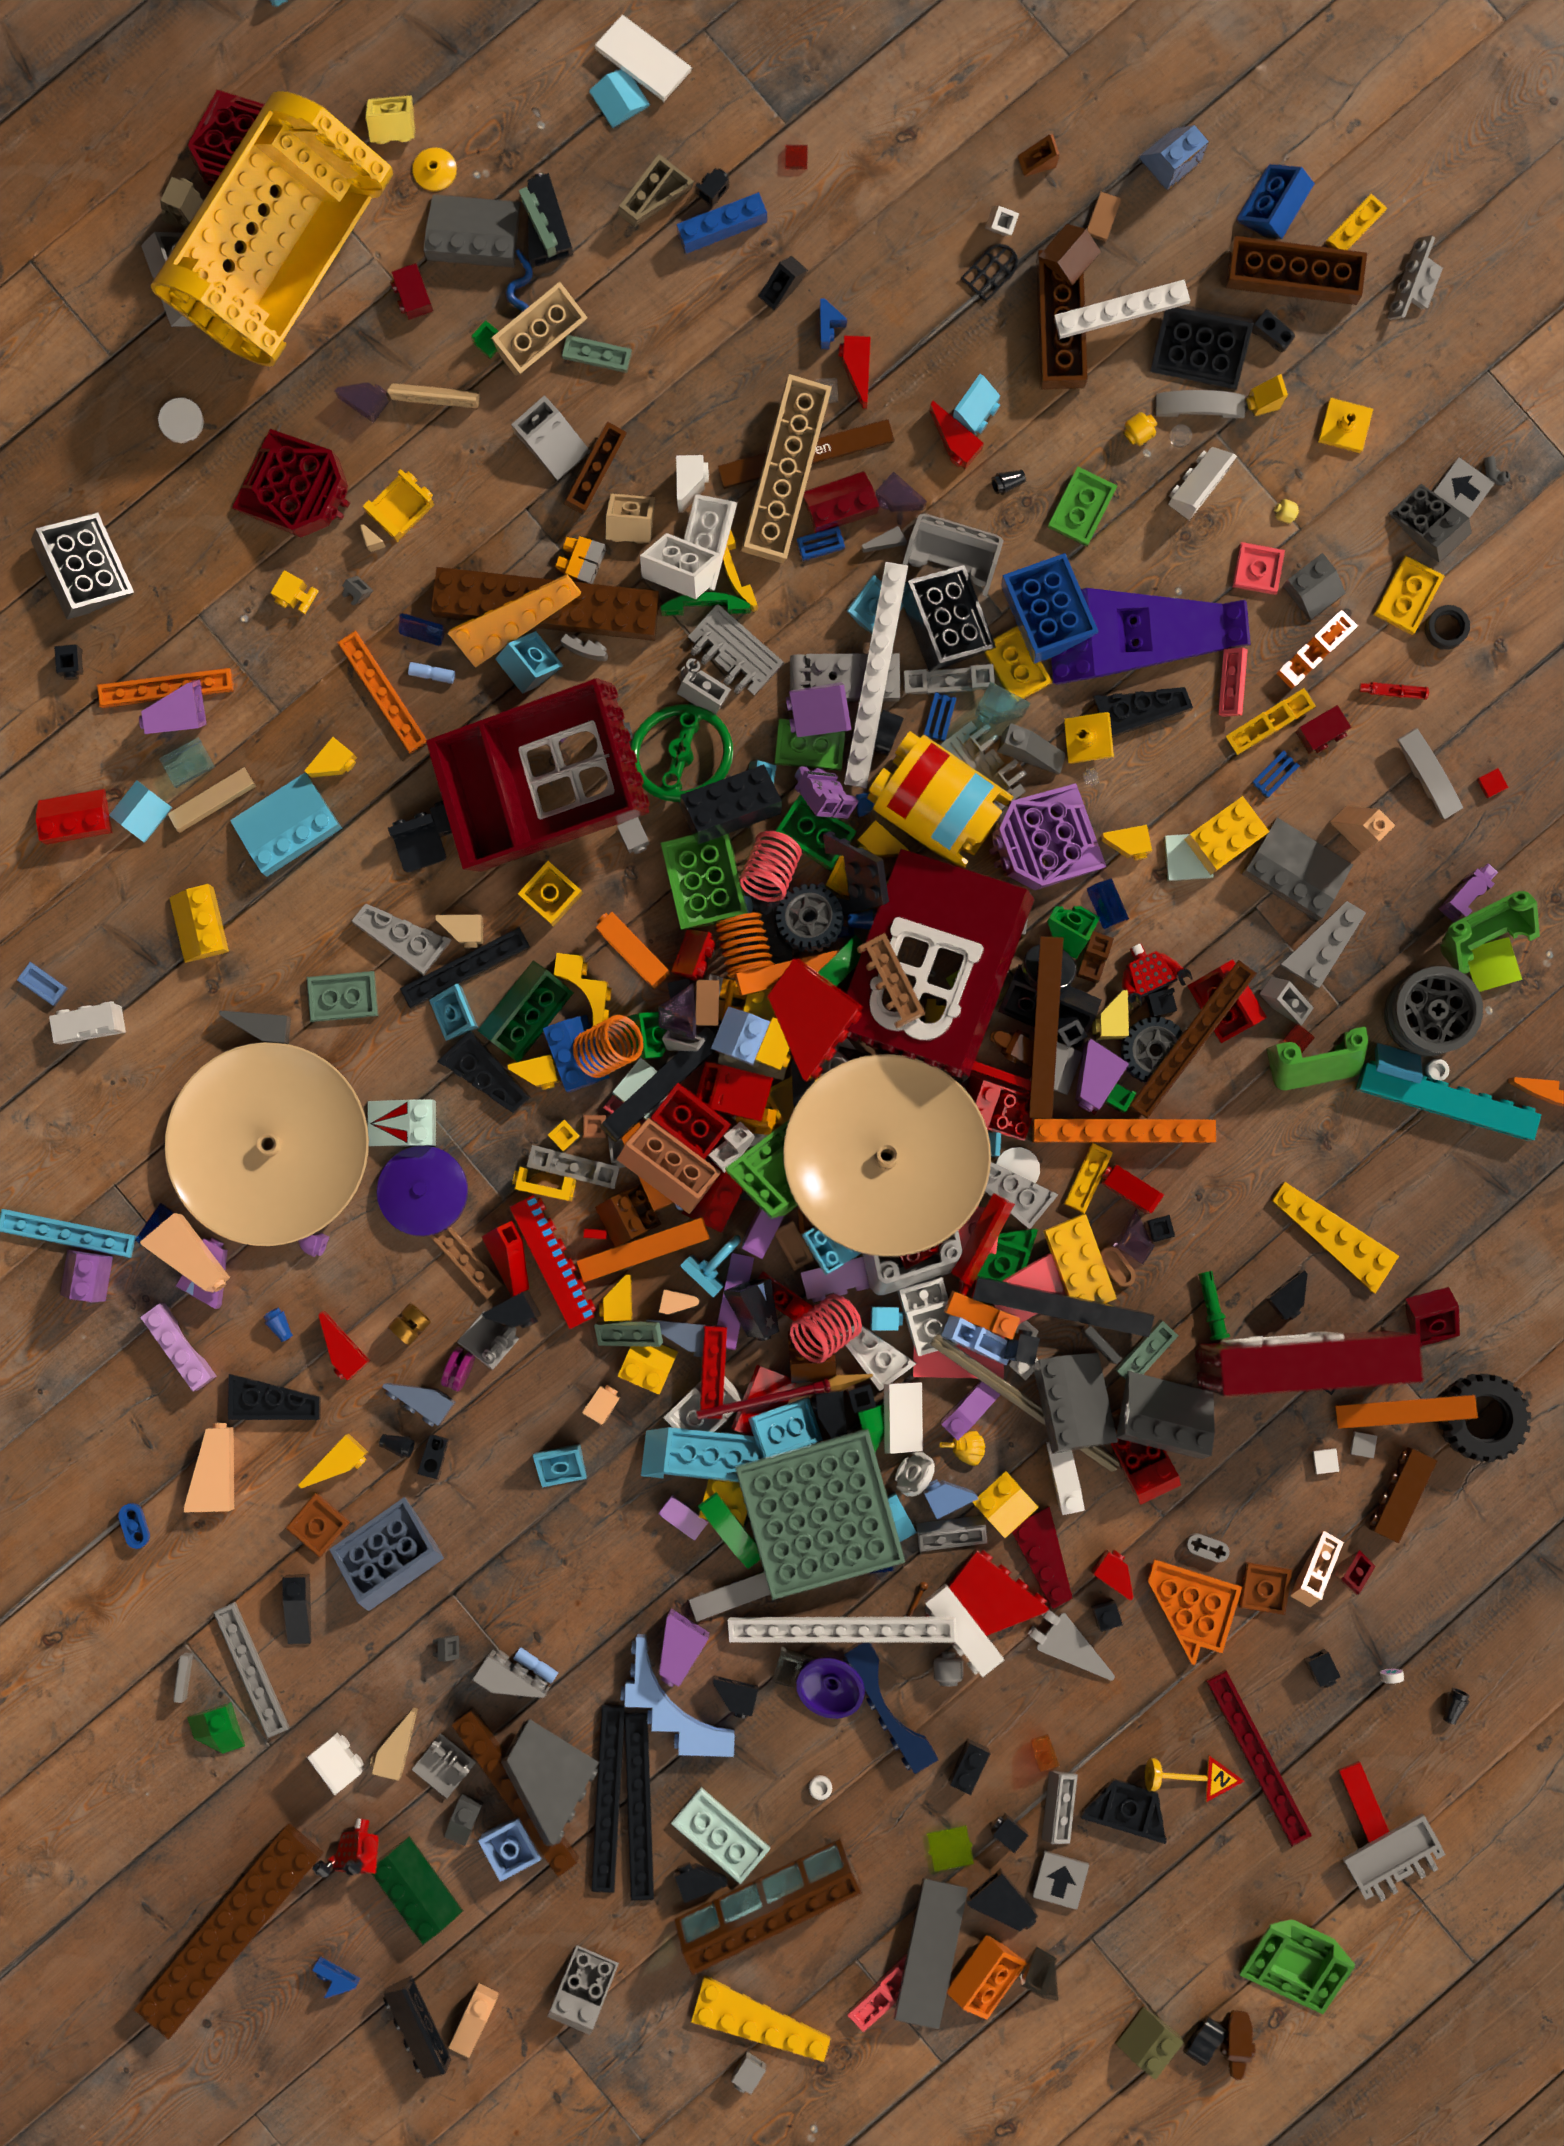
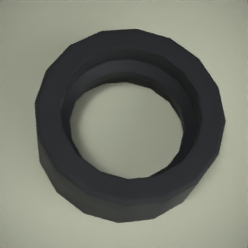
M1444 605L1437 608L1427 618L1425 623L1427 640L1434 647L1443 650L1457 647L1467 638L1470 631L1468 615L1455 605ZM1451 615L1459 622L1460 632L1456 638L1444 640L1437 635L1434 628L1435 622L1440 616Z

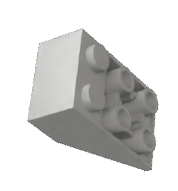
M545 395L511 424L515 435L557 481L590 453L589 448Z
M492 1650L473 1678V1681L491 1693L544 1698L550 1688L546 1685L547 1681L536 1675L533 1677L527 1673L528 1669L522 1664L516 1663L515 1665L509 1661V1656L501 1650L497 1652Z
M576 1945L547 2017L590 2035L619 1963Z

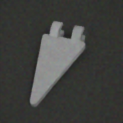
M1048 1610L1046 1613L1041 1614L1047 1621L1052 1623V1626L1045 1635L1034 1626L1028 1631L1029 1636L1039 1642L1037 1644L1039 1651L1108 1680L1115 1679V1675L1065 1613L1057 1616L1051 1610Z

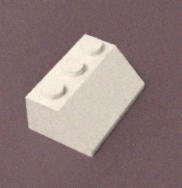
M1211 447L1208 452L1203 451L1196 460L1199 463L1194 470L1190 468L1182 479L1185 482L1182 486L1176 485L1169 494L1171 500L1168 505L1190 520L1228 472L1237 456L1234 453Z
M666 533L640 555L642 578L697 599L709 588L721 559V554Z

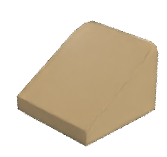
M364 524L361 525L360 529L366 547L370 552L386 547L376 534Z

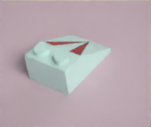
M432 1099L368 1101L369 1146H436V1101Z

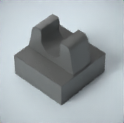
M358 576L346 579L342 585L344 587L342 596L347 597L351 594L354 597L351 602L352 605L359 604L373 592Z
M449 1635L433 1640V1644H438V1652L433 1653V1656L438 1658V1661L446 1662L459 1659V1635Z

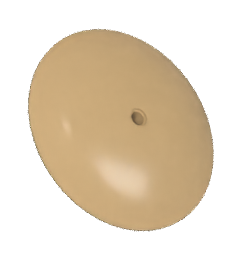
M263 1042L240 1046L220 1054L203 1065L189 1079L179 1093L172 1107L165 1134V1156L168 1173L178 1197L187 1210L200 1223L216 1234L235 1242L255 1246H275L296 1242L311 1236L330 1224L342 1213L355 1195L365 1172L369 1150L368 1126L365 1113L357 1094L347 1079L333 1065L315 1053L282 1043ZM271 1138L274 1146L271 1150L267 1151L264 1148V1143L267 1139Z
M901 1055L864 1056L845 1062L826 1072L810 1086L799 1100L792 1113L785 1135L784 1166L786 1177L794 1199L803 1214L819 1231L831 1240L846 1248L869 1255L902 1256L927 1250L948 1239L969 1220L983 1197L990 1174L991 1148L989 1135L984 1119L971 1096L956 1080L941 1069L924 1064L921 1060H912ZM885 1152L890 1153L893 1159L891 1161H884L881 1158V1154Z

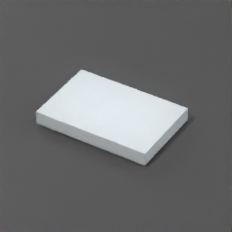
M922 1383L884 1384L885 1453L923 1451Z

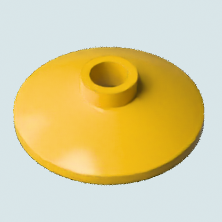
M425 149L414 160V178L426 190H444L452 184L456 177L457 167L455 160L444 149ZM437 164V167L435 169H431L430 165Z

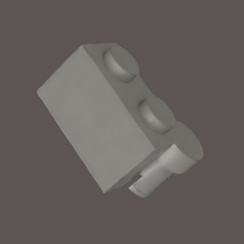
M689 659L686 666L680 671L679 679L682 683L677 694L694 705L705 708L716 715L726 701L731 689L702 670L698 672L700 669L699 661L695 664L696 659Z

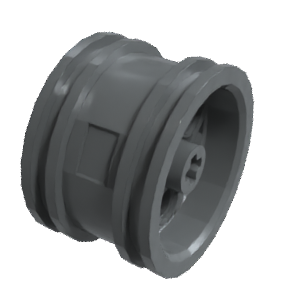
M1446 966L1425 968L1400 980L1390 991L1384 1007V1021L1393 1041L1405 1051L1420 1056H1436L1457 1050L1466 1045L1476 1035L1483 1018V1002L1474 982L1457 969ZM1432 982L1440 983L1441 991L1431 989ZM1412 992L1419 995L1420 1000L1418 1004L1411 1001ZM1451 997L1458 1001L1457 1009H1453L1450 1006ZM1407 1015H1409V1017H1410L1411 1020H1412V1023H1413V1027H1412V1028L1410 1027V1025H1409V1023H1408V1021H1407V1017H1406ZM1453 1022L1458 1025L1455 1033L1449 1031ZM1428 1028L1432 1029L1435 1033L1433 1040L1428 1039L1426 1036Z

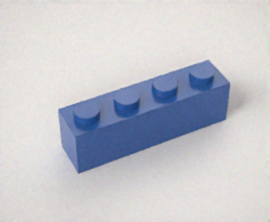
M758 192L676 224L677 234L684 252L687 254L767 223V211Z

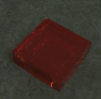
M786 145L785 169L807 170L808 145Z
M1296 1024L1282 1041L1297 1044L1302 1054L1315 1037L1304 1027Z

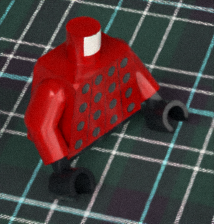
M1140 943L1129 949L1135 961L1126 965V969L1123 972L1122 989L1128 990V1006L1132 1009V1002H1138L1142 1006L1143 997L1177 981L1176 977H1178L1182 986L1186 985L1183 978L1189 977L1193 980L1190 970L1184 969L1177 961L1164 953L1154 951L1147 955Z
M356 1819L354 1832L342 1833L337 1852L327 1859L326 1864L320 1860L312 1867L316 1875L327 1877L331 1872V1868L334 1871L344 1872L348 1876L376 1873L379 1838L377 1835L368 1833L369 1820Z

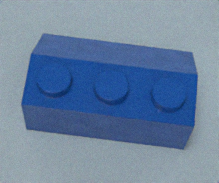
M1269 164L1236 220L1265 238L1282 239L1315 183L1303 167Z
M587 1015L567 1019L543 1028L567 1093L610 1078L609 1074L601 1078L590 1077L581 1070L574 1058L573 1044L575 1038L580 1033L591 1028ZM589 1037V1040H588V1050H589V1052H590V1055H591L592 1059H593L594 1062H595L596 1064H598L600 1067L605 1068V1067H603L602 1065H600V1064L598 1063V1061L595 1059V1057L593 1056L592 1050H591V1048H590V1037ZM594 1037V1038H593V1043H594L595 1052H596L597 1056L600 1058V1060H601L602 1062H604L603 1058L601 1057V1055L599 1054V1052H598V1050H597V1047H596V1044H595V1037ZM584 1041V1043H583V1053H584V1056H585L587 1062L589 1063V1065H590L591 1067H593L595 1070H598L596 1067L593 1066V1064H592V1063L590 1062V1060L588 1059V1056H587L586 1051H585V1041ZM578 1045V1056L580 1062L582 1063L585 1069H587L591 1073H594L591 1070H589L583 1062L580 1054V1047Z

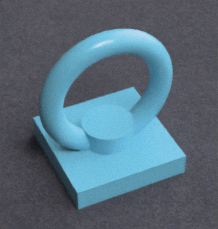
M739 1235L732 1237L709 1262L706 1260L700 1262L691 1255L680 1266L714 1297L725 1286L716 1278L719 1274L716 1268L740 1244L741 1237Z

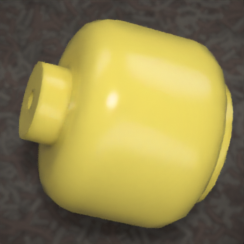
M1284 499L1276 504L1274 511L1277 512V520L1291 523L1296 519L1299 509L1296 503Z

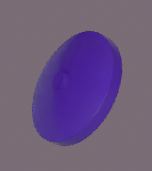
M431 1146L410 1147L393 1156L383 1168L377 1185L378 1204L384 1217L398 1230L413 1236H431L451 1227L461 1216L468 1198L467 1178L460 1164L447 1152Z

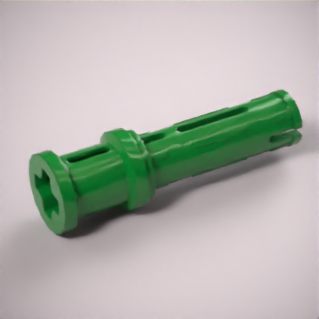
M1213 1271L1199 1273L1198 1276L1208 1314L1205 1320L1209 1323L1211 1332L1210 1341L1228 1338L1230 1333H1227L1224 1321L1226 1315L1221 1312Z

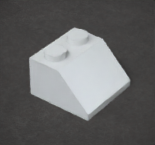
M703 455L676 456L677 503L679 512H684L693 503L695 494L700 495L705 490V483H709L708 462H704Z
M338 1732L317 1747L307 1757L334 1795L340 1792L364 1770L362 1759L357 1754L354 1755L351 1752L348 1740L343 1735L340 1736Z

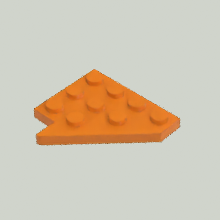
M1153 1559L1147 1582L1190 1663L1196 1664L1200 1647L1223 1653L1242 1587Z

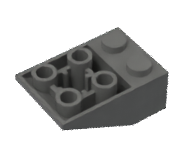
M1422 484L1389 512V515L1414 542L1439 563L1472 534L1469 517Z

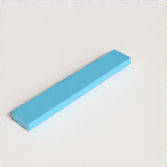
M2 1209L0 1215V1232L128 1258L132 1257L136 1239L135 1235Z

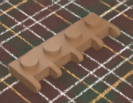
M884 933L857 948L858 952L862 953L868 950L873 962L866 965L867 970L870 971L877 968L883 980L876 985L877 990L886 987L893 1000L885 1005L887 1010L896 1007L902 1018L894 1023L896 1028H900L925 1015L886 934Z

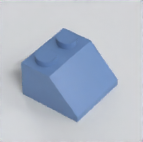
M935 1479L923 1490L936 1519L978 1499L973 1490L944 1480L939 1482Z

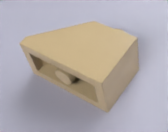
M436 915V920L460 944H464V948H478V944H483V917L481 915Z

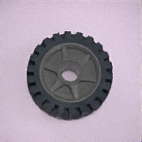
M803 884L801 888L797 886L792 888L793 891L791 893L788 891L785 895L786 897L780 900V906L777 907L776 922L778 930L784 941L795 950L799 949L800 952L804 953L805 951L814 953V950H818V952L823 951L824 947L828 948L832 942L835 943L838 939L837 936L842 932L844 924L842 907L837 897L829 889L826 890L821 885L817 887L816 884H810V886ZM808 915L816 916L811 922L804 921Z
M1150 1017L1138 1021L1129 1029V1036L1124 1038L1121 1043L1122 1059L1129 1063L1126 1070L1135 1079L1146 1083L1184 1032L1173 1021L1162 1017ZM1153 1044L1160 1048V1054L1157 1057L1152 1056L1149 1052V1048Z

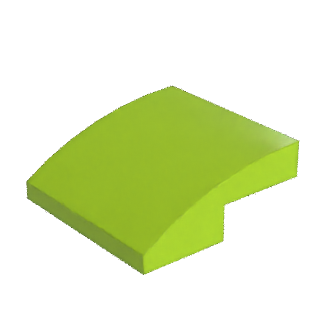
M1510 937L1485 943L1471 950L1474 959L1468 961L1472 980L1479 992L1523 980Z

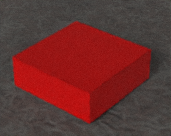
M1499 768L1477 779L1487 799L1509 788Z
M585 1229L583 1233V1238L607 1239L608 1236L607 1230Z

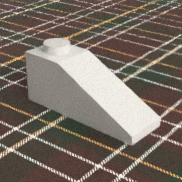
M1046 1442L1057 1502L1062 1515L1085 1511L1072 1451L1052 1454L1050 1443Z

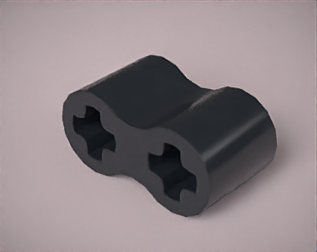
M883 709L874 746L875 752L887 757L889 756L904 720L903 717Z
M1206 2015L1199 2023L1195 2033L1187 2041L1183 2053L1203 2067L1206 2066L1217 2047L1224 2040L1227 2029Z

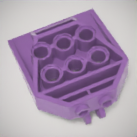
M1076 783L1011 801L1004 807L992 833L994 847L989 850L990 854L996 855L999 853L1001 857L994 863L995 868L1002 867L1008 877L1033 890H1039L1106 868ZM1050 809L1056 811L1057 817H1054L1051 814ZM1027 816L1032 818L1033 825L1028 823ZM1058 830L1064 833V838L1059 836ZM1034 837L1040 840L1041 846L1035 843ZM1066 851L1071 853L1072 859L1066 856ZM1042 858L1047 860L1048 867L1043 865Z

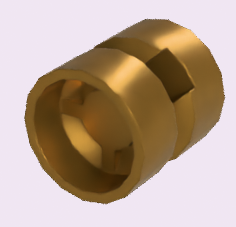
M409 1303L401 1312L402 1317H396L388 1326L408 1346L418 1338L419 1331L423 1332L431 1324V1320L412 1303ZM410 1319L415 1323L413 1327L407 1322Z

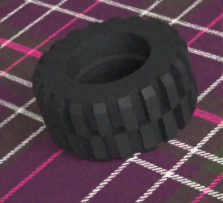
M1480 1373L1467 1375V1378H1459L1455 1381L1456 1385H1450L1446 1389L1448 1393L1446 1397L1475 1395V1398L1489 1396L1497 1400L1503 1413L1500 1429L1494 1436L1488 1439H1479L1470 1434L1465 1419L1438 1422L1439 1429L1444 1432L1442 1437L1451 1444L1450 1447L1454 1451L1473 1460L1495 1462L1496 1459L1504 1460L1508 1458L1507 1454L1509 1453L1515 1454L1519 1450L1517 1448L1518 1444L1523 1445L1526 1438L1523 1436L1525 1432H1530L1531 1426L1527 1425V1419H1531V1412H1527L1526 1407L1529 1406L1527 1399L1521 1397L1523 1392L1519 1388L1514 1387V1383L1496 1375Z

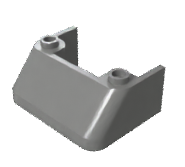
M920 514L912 531L903 565H908L909 562L914 567H921L926 565L928 560L952 568L965 565L973 583L977 586H985L983 595L987 596L1003 545V539L986 531L929 514Z
M959 1231L944 1240L938 1253L907 1270L904 1269L902 1264L897 1265L891 1260L879 1262L878 1256L863 1253L870 1289L877 1295H886L951 1273L962 1254Z

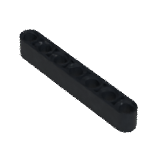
M707 1026L697 1035L705 1040L698 1051L678 1052L599 1126L614 1143L619 1141L656 1107L677 1083H682L716 1051L711 1049L719 1030L716 1026Z

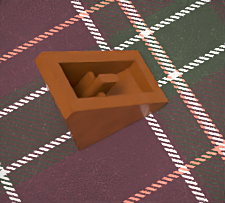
M1049 134L1018 155L1024 176H1030L1057 167L1059 152L1053 134Z

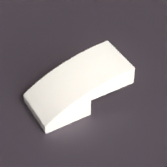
M741 1121L724 1135L726 1141L709 1154L711 1160L724 1173L726 1172L725 1168L742 1156L755 1138L754 1134Z

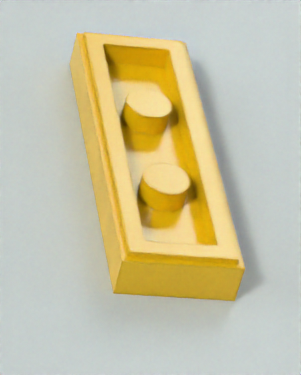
M1370 194L1326 240L1325 244L1330 248L1349 250L1387 210V207Z
M1094 1143L1091 1144L1064 1205L1085 1214L1113 1152Z

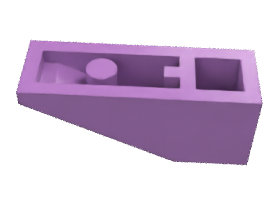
M980 1381L941 1420V1425L958 1441L1001 1394Z

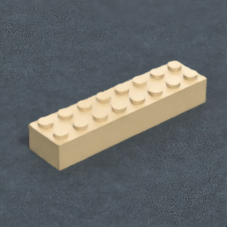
M791 374L788 375L784 384L741 552L782 564L786 561L832 389L831 386Z

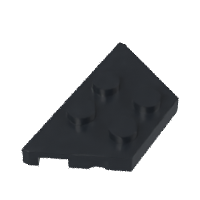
M1113 1778L1080 1815L1081 1819L1163 1844L1167 1842L1157 1791H1148L1147 1788Z

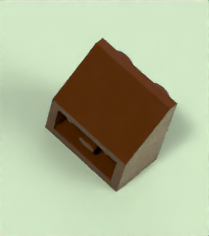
M641 1184L595 1207L615 1247L661 1225Z
M802 1330L799 1331L800 1336L802 1337L804 1342L813 1351L823 1355V1352L819 1351L810 1344V1342L804 1336ZM806 1330L810 1338L818 1346L823 1348L822 1344L812 1335L811 1331L809 1332L808 1330ZM788 1331L791 1383L818 1382L824 1379L829 1380L836 1376L835 1353L823 1363L811 1362L798 1352L792 1342L790 1331ZM794 1331L793 1333L795 1336V1340L797 1341L799 1347L805 1352V1354L812 1358L819 1359L820 1357L814 1356L802 1346V1344L797 1338L796 1332Z

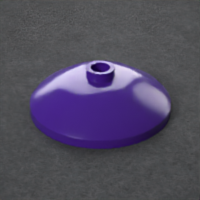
M820 1658L806 1664L800 1671L796 1683L797 1692L803 1704L815 1714L832 1719L844 1718L855 1713L861 1706L865 1694L864 1684L859 1674L848 1664L831 1658Z

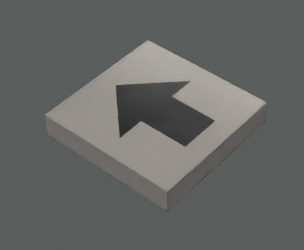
M1458 458L1434 490V493L1470 518L1495 482L1461 458Z
M1044 1851L1032 1894L1033 1898L1077 1910L1089 1863Z

